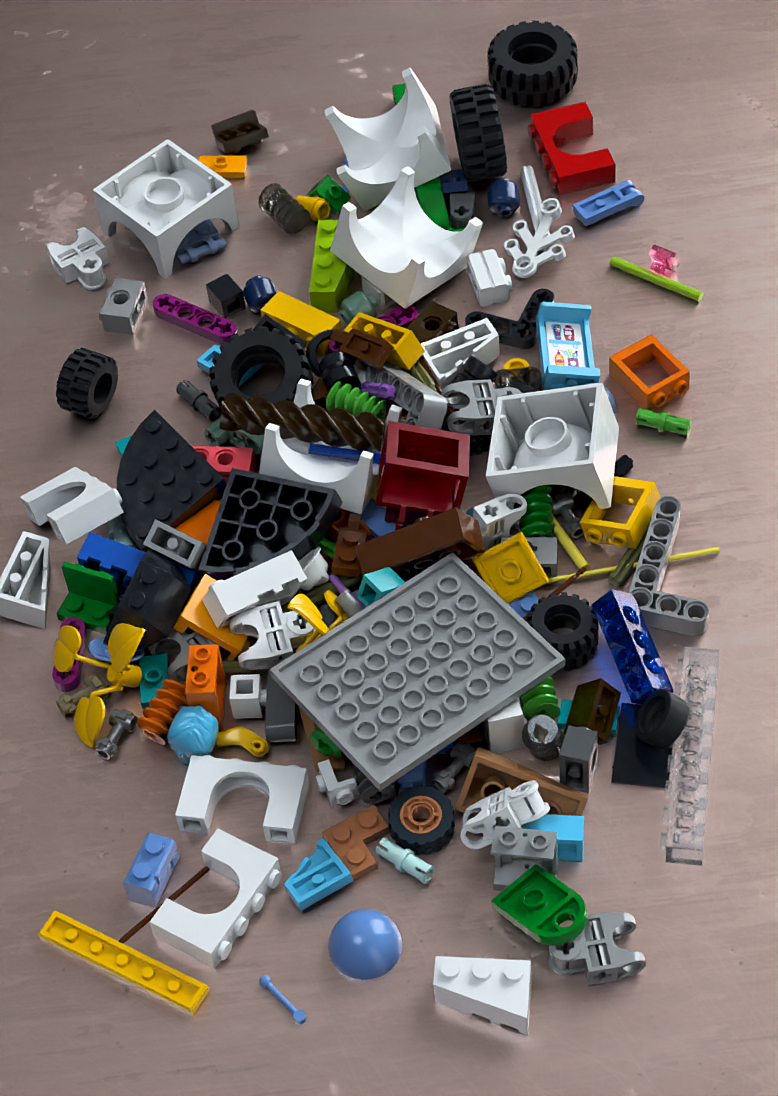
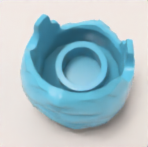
M184 706L179 710L171 723L167 738L170 747L175 751L183 764H189L191 755L203 756L211 754L218 736V721L202 706Z

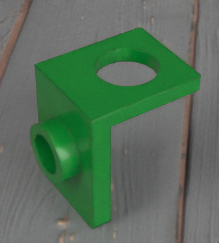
M329 175L316 183L306 195L309 197L317 195L319 198H324L336 214L340 213L342 206L351 199V196Z

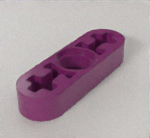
M68 618L62 622L60 628L68 625L78 629L81 636V646L77 654L84 657L87 639L85 624L79 618ZM75 659L72 668L69 670L70 676L64 681L62 679H65L66 672H60L55 666L53 667L52 677L59 691L70 692L79 686L83 662Z

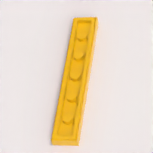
M56 910L53 911L38 933L40 940L192 1016L195 1015L210 991L208 985Z

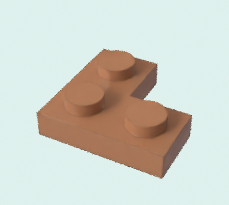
M372 805L322 831V836L350 871L353 881L378 869L377 862L366 845L388 834L389 826L375 805Z

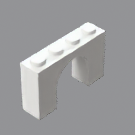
M73 467L20 497L30 520L38 526L49 521L56 537L66 545L124 513L120 506L122 498L115 488H110L105 482H100L96 477L90 476L87 471L83 472L77 467Z
M191 755L175 814L179 831L208 834L215 807L221 797L231 790L249 787L262 791L269 798L263 823L266 841L296 844L309 788L307 768H301L297 765H274L269 762H247L238 758L221 759L210 755Z
M218 828L201 850L205 866L232 880L239 886V893L235 901L218 913L199 914L166 898L150 920L155 938L213 968H216L221 960H225L228 957L235 939L245 933L250 918L254 912L261 910L266 895L271 888L277 887L282 877L277 857Z

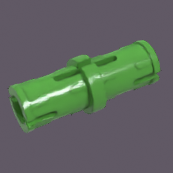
M640 407L636 415L637 419L635 420V424L657 428L658 432L664 433V431H669L688 436L692 419L672 416L666 411L659 413Z

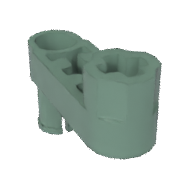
M221 417L203 432L206 440L212 446L221 447L228 442L237 447L253 448L254 453L258 455L262 453L264 435H252L242 429L238 431L222 430L219 428Z

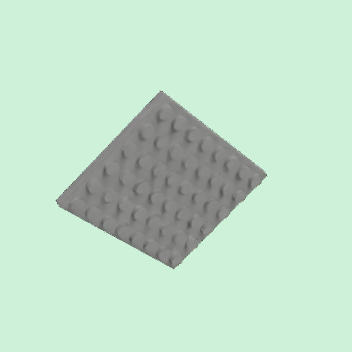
M452 552L271 668L270 676L381 791L564 667L565 658Z

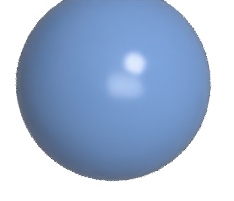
M373 909L355 910L344 915L333 927L328 943L329 956L333 965L344 975L360 980L374 979L389 972L398 962L402 953L401 934L396 924L385 914Z

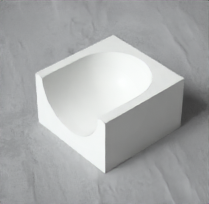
M603 383L497 397L486 470V479L495 498L507 494L521 495L525 491L537 486L557 484L583 491L594 499L600 509L611 508L619 426ZM509 503L507 507L511 510L516 509L517 503Z

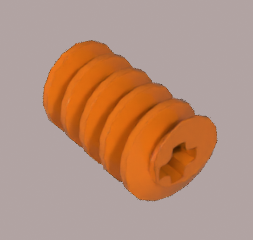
M170 679L163 680L161 684L163 689H157L155 693L156 698H152L149 702L151 708H145L143 711L144 717H139L136 722L148 738L160 745L166 744L161 735H168L169 728L167 726L168 724L171 725L174 720L173 716L180 710L179 707H188L185 695L186 686Z

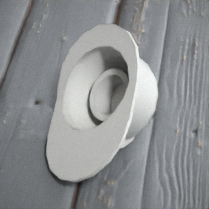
M320 547L311 550L298 561L307 577L306 582L301 586L302 590L307 591L314 586H319L329 581V575L327 574L328 564L319 553Z

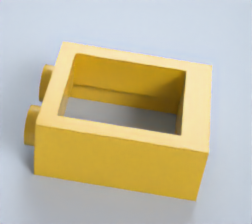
M614 476L611 503L633 505L636 507L626 524L602 521L608 508L600 509L598 504L592 499L580 521L586 541L595 544L601 543L621 548L636 549L650 524L655 505L660 499L656 482Z

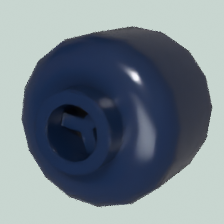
M500 178L493 181L488 187L487 200L490 211L501 217H507L519 208V189L514 182L507 178Z
M263 276L252 277L246 282V286L243 289L244 298L250 310L254 313H261V309L277 293L272 280Z

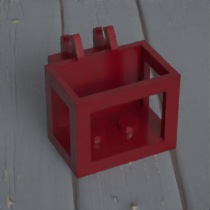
M388 421L378 463L375 505L386 507L384 521L395 522V531L401 529L404 521L414 523L416 519L421 517H432L455 507L460 509L469 477L470 435Z

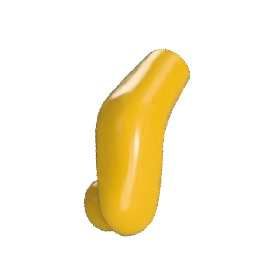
M239 726L218 732V747L238 745L255 757H263L268 752L267 741L245 727Z

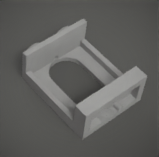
M495 826L491 855H495L496 859L493 882L494 890H505L535 864L557 878V832ZM513 857L542 860V862L515 860Z

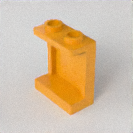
M204 574L173 628L182 634L187 627L191 628L228 650L230 654L227 659L233 661L238 654L240 655L248 649L251 641L247 640L248 636H245V634L231 633L229 625L220 628L216 627L202 598L208 592V587L217 580Z

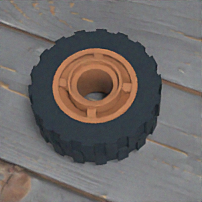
M418 785L417 787H409L406 791L397 794V798L392 800L391 808L388 810L390 835L398 846L403 849H411L415 852V855H429L434 851H440L444 845L450 842V837H453L454 809L451 806L448 796H444L442 791L435 790L431 786L423 787V785ZM419 818L428 819L427 821L422 823L416 822V820Z

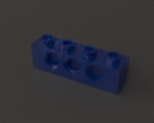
M611 589L591 605L631 702L643 705L644 701L657 690L665 689L673 693V687L634 594Z

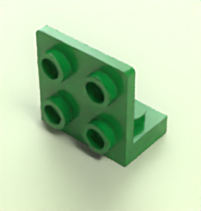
M64 562L61 567L69 593L56 613L58 620L65 621L68 618H79L84 622L86 629L107 634L111 624L107 613L120 602L114 577L104 571L98 572L85 568L80 564Z

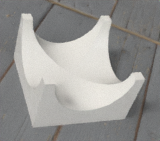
M411 68L402 71L403 79L406 83L402 99L393 109L385 114L373 118L359 119L340 113L334 106L325 109V115L341 142L349 168L346 165L337 168V175L364 212L380 205L397 182L401 170L407 166L415 171L414 188L451 170L436 105Z
M169 139L93 189L103 233L108 237L114 234L117 222L128 227L146 246L157 266L159 275L164 279L173 274L172 266L177 248L183 238L196 225L207 219L220 218L224 222L225 228L233 232L239 228L232 184Z
M408 166L401 170L397 182L385 200L366 217L357 219V207L350 202L342 206L330 249L333 254L405 309L467 268L466 257L468 254H473L483 222L475 217L469 221L463 231L452 232L432 222L419 205L414 190L415 171Z
M300 379L293 402L299 408L307 404H315L311 393V381ZM391 406L387 416L385 433L388 421L400 423L403 407ZM269 423L265 428L259 474L335 489L343 502L340 507L341 509L362 514L377 489L378 463L381 452L376 449L359 451L349 445L332 447L322 441L318 443H305L296 437L281 439L279 426Z

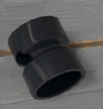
M332 352L321 359L318 370L328 393L338 381L342 383V387L345 384H350L352 390L354 388L361 390L359 377L350 357L346 353Z
M470 355L463 365L464 372L458 373L451 384L468 380L489 379L493 383L499 374Z

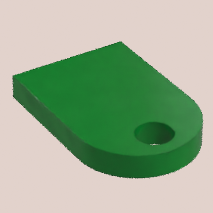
M537 864L532 866L491 900L494 910L534 940L546 945H559L573 940L581 934L588 921V913L582 897ZM564 921H573V924L568 927L559 926Z

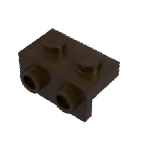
M254 110L211 125L217 148L228 154L237 153L241 150V147L246 145H258L263 142L262 139L269 137L267 128L259 123L256 111Z

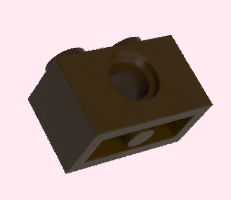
M431 301L406 329L412 330L421 344L459 329L457 312Z

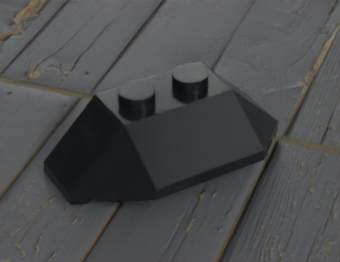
M149 548L141 559L116 609L103 644L108 646L112 630L120 623L130 624L146 630L137 650L168 639L191 591L176 560Z

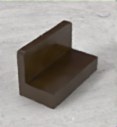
M602 678L578 685L563 734H566L568 725L586 727L598 732L599 745L608 743L621 692Z

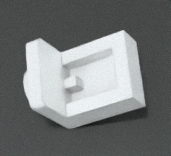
M329 759L318 763L319 775L315 776L319 792L326 793L331 807L339 804H348L359 797L355 778L338 783Z

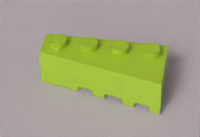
M318 220L309 294L311 306L325 313L338 312L341 302L347 293V286L355 275L353 268L330 251L338 220Z

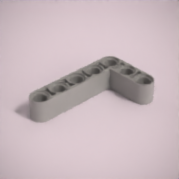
M384 364L381 369H377L368 365L365 373L366 382L388 384L396 388L394 392L395 397L392 401L409 411L405 424L441 429L447 411V400L445 397L397 366Z
M664 496L657 501L628 593L627 615L632 622L689 636H701L708 629L709 608L707 604L697 599L660 591L680 525L681 504L678 499L672 496ZM637 604H642V605H645V606L638 607V606H636V605H637ZM663 611H672V613H665ZM692 617H698L701 619L696 620L692 619Z

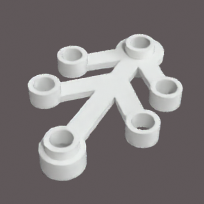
M555 198L546 199L541 203L540 210L543 218L534 237L529 232L526 221L519 220L513 224L515 235L521 237L528 248L526 254H522L516 239H509L504 243L506 254L514 258L513 272L519 278L530 277L537 271L539 265L551 259L553 261H561L566 256L564 247L561 244H555L550 250L537 256L538 251L560 240L562 242H570L574 239L573 229L569 225L562 226L558 231L546 236L552 221L557 220L562 212L560 203Z

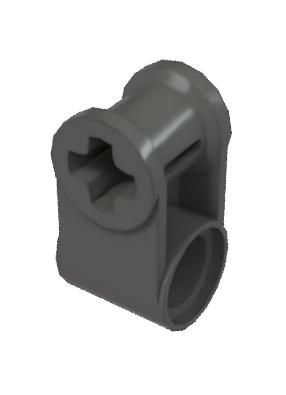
M450 193L452 229H464L469 221L474 218L476 212L475 193Z

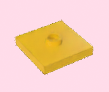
M523 532L472 558L484 582L507 604L549 582Z

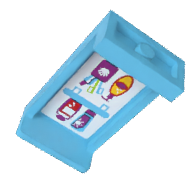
M554 302L540 303L536 316L543 390L599 382L600 368L594 367L589 317L592 311L590 305Z

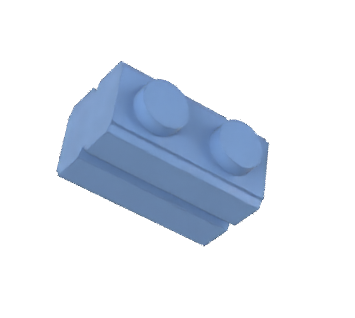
M147 833L123 883L129 900L153 908L157 906L173 872L172 868H175L179 860L175 840Z

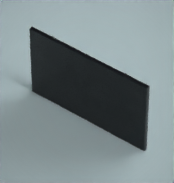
M621 703L611 783L668 788L673 744L665 749H656L640 740L635 733V720L642 705Z

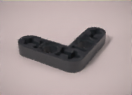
M548 289L534 291L518 321L475 311L466 316L465 326L488 318L495 329L500 327L507 329L504 333H498L500 344L519 349H530L536 344L538 336L536 321H529L528 318L537 316L539 303H555L554 293Z

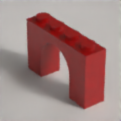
M586 101L530 114L531 125H528L529 137L535 140L536 152L538 155L541 154L543 168L545 171H549L551 186L556 187L559 195L616 182V164L608 148L579 155L568 154L557 148L566 141L593 135V116Z

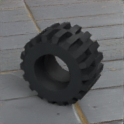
M86 348L76 349L71 353L63 364L56 385L57 403L60 405V408L88 419H96L102 415L112 401L118 381L116 361L112 357Z
M561 592V595L557 596L555 593L549 594L547 599L545 597L538 600L539 604L534 603L531 607V612H528L527 623L565 658L564 670H570V666L578 668L582 666V661L587 663L591 659V654L595 655L599 641L598 615H596L594 606H589V601L585 598L580 600L577 594L568 596L567 592ZM558 628L573 630L569 634H556L551 631Z

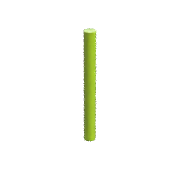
M615 256L610 260V266L700 302L703 297V292Z

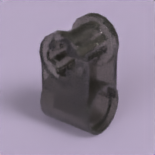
M528 366L525 368L496 371L499 375L493 382L495 389L513 387L516 381L543 391L542 374L536 367Z

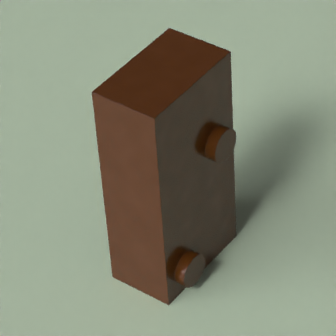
M457 507L432 517L418 518L414 521V524L356 546L363 576L364 574L390 567L405 582L452 552L461 561L486 552L478 520Z

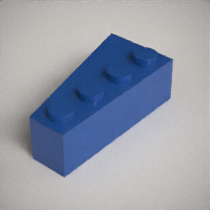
M89 532L77 559L78 563L85 568L98 572L104 571L113 576L118 596L122 599L146 552ZM179 565L191 589L181 610L182 612L199 583L196 570Z

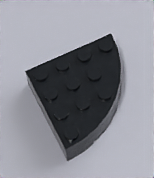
M155 409L138 426L128 441L121 457L117 474V491L122 498L120 506L124 512L120 514L136 548L144 552L149 550V547L143 545L155 519L175 529L214 500L220 501L227 485L224 478Z
M232 468L198 570L203 576L207 574L218 581L227 580L291 550L299 561L324 538L334 523L343 502L335 489Z

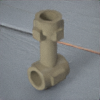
M93 673L84 680L85 688L71 696L67 695L66 692L60 695V699L56 700L60 712L64 716L68 713H75L76 705H78L82 697L90 698L91 692L109 687L106 679L103 676L100 677L98 673ZM110 693L99 695V697L104 700Z

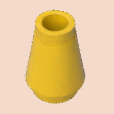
M299 195L294 200V208L315 222L327 219L330 214V204L324 198Z

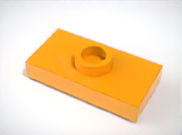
M246 155L199 156L198 161L222 178H245L247 168Z

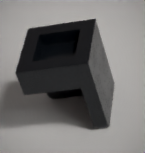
M228 274L206 284L209 302L223 318H228L246 308L243 290Z

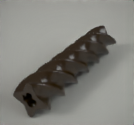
M230 392L226 394L225 400H222L219 428L225 431H238L242 429L252 435H265V428L270 423L279 426L281 439L296 437L305 443H318L322 441L332 447L349 445L359 451L376 449L381 452L385 438L387 417L379 419L369 412H360L352 415L342 408H334L326 412L322 407L315 404H307L299 408L295 403L288 400H281L272 404L268 399L261 396L245 400L241 395Z

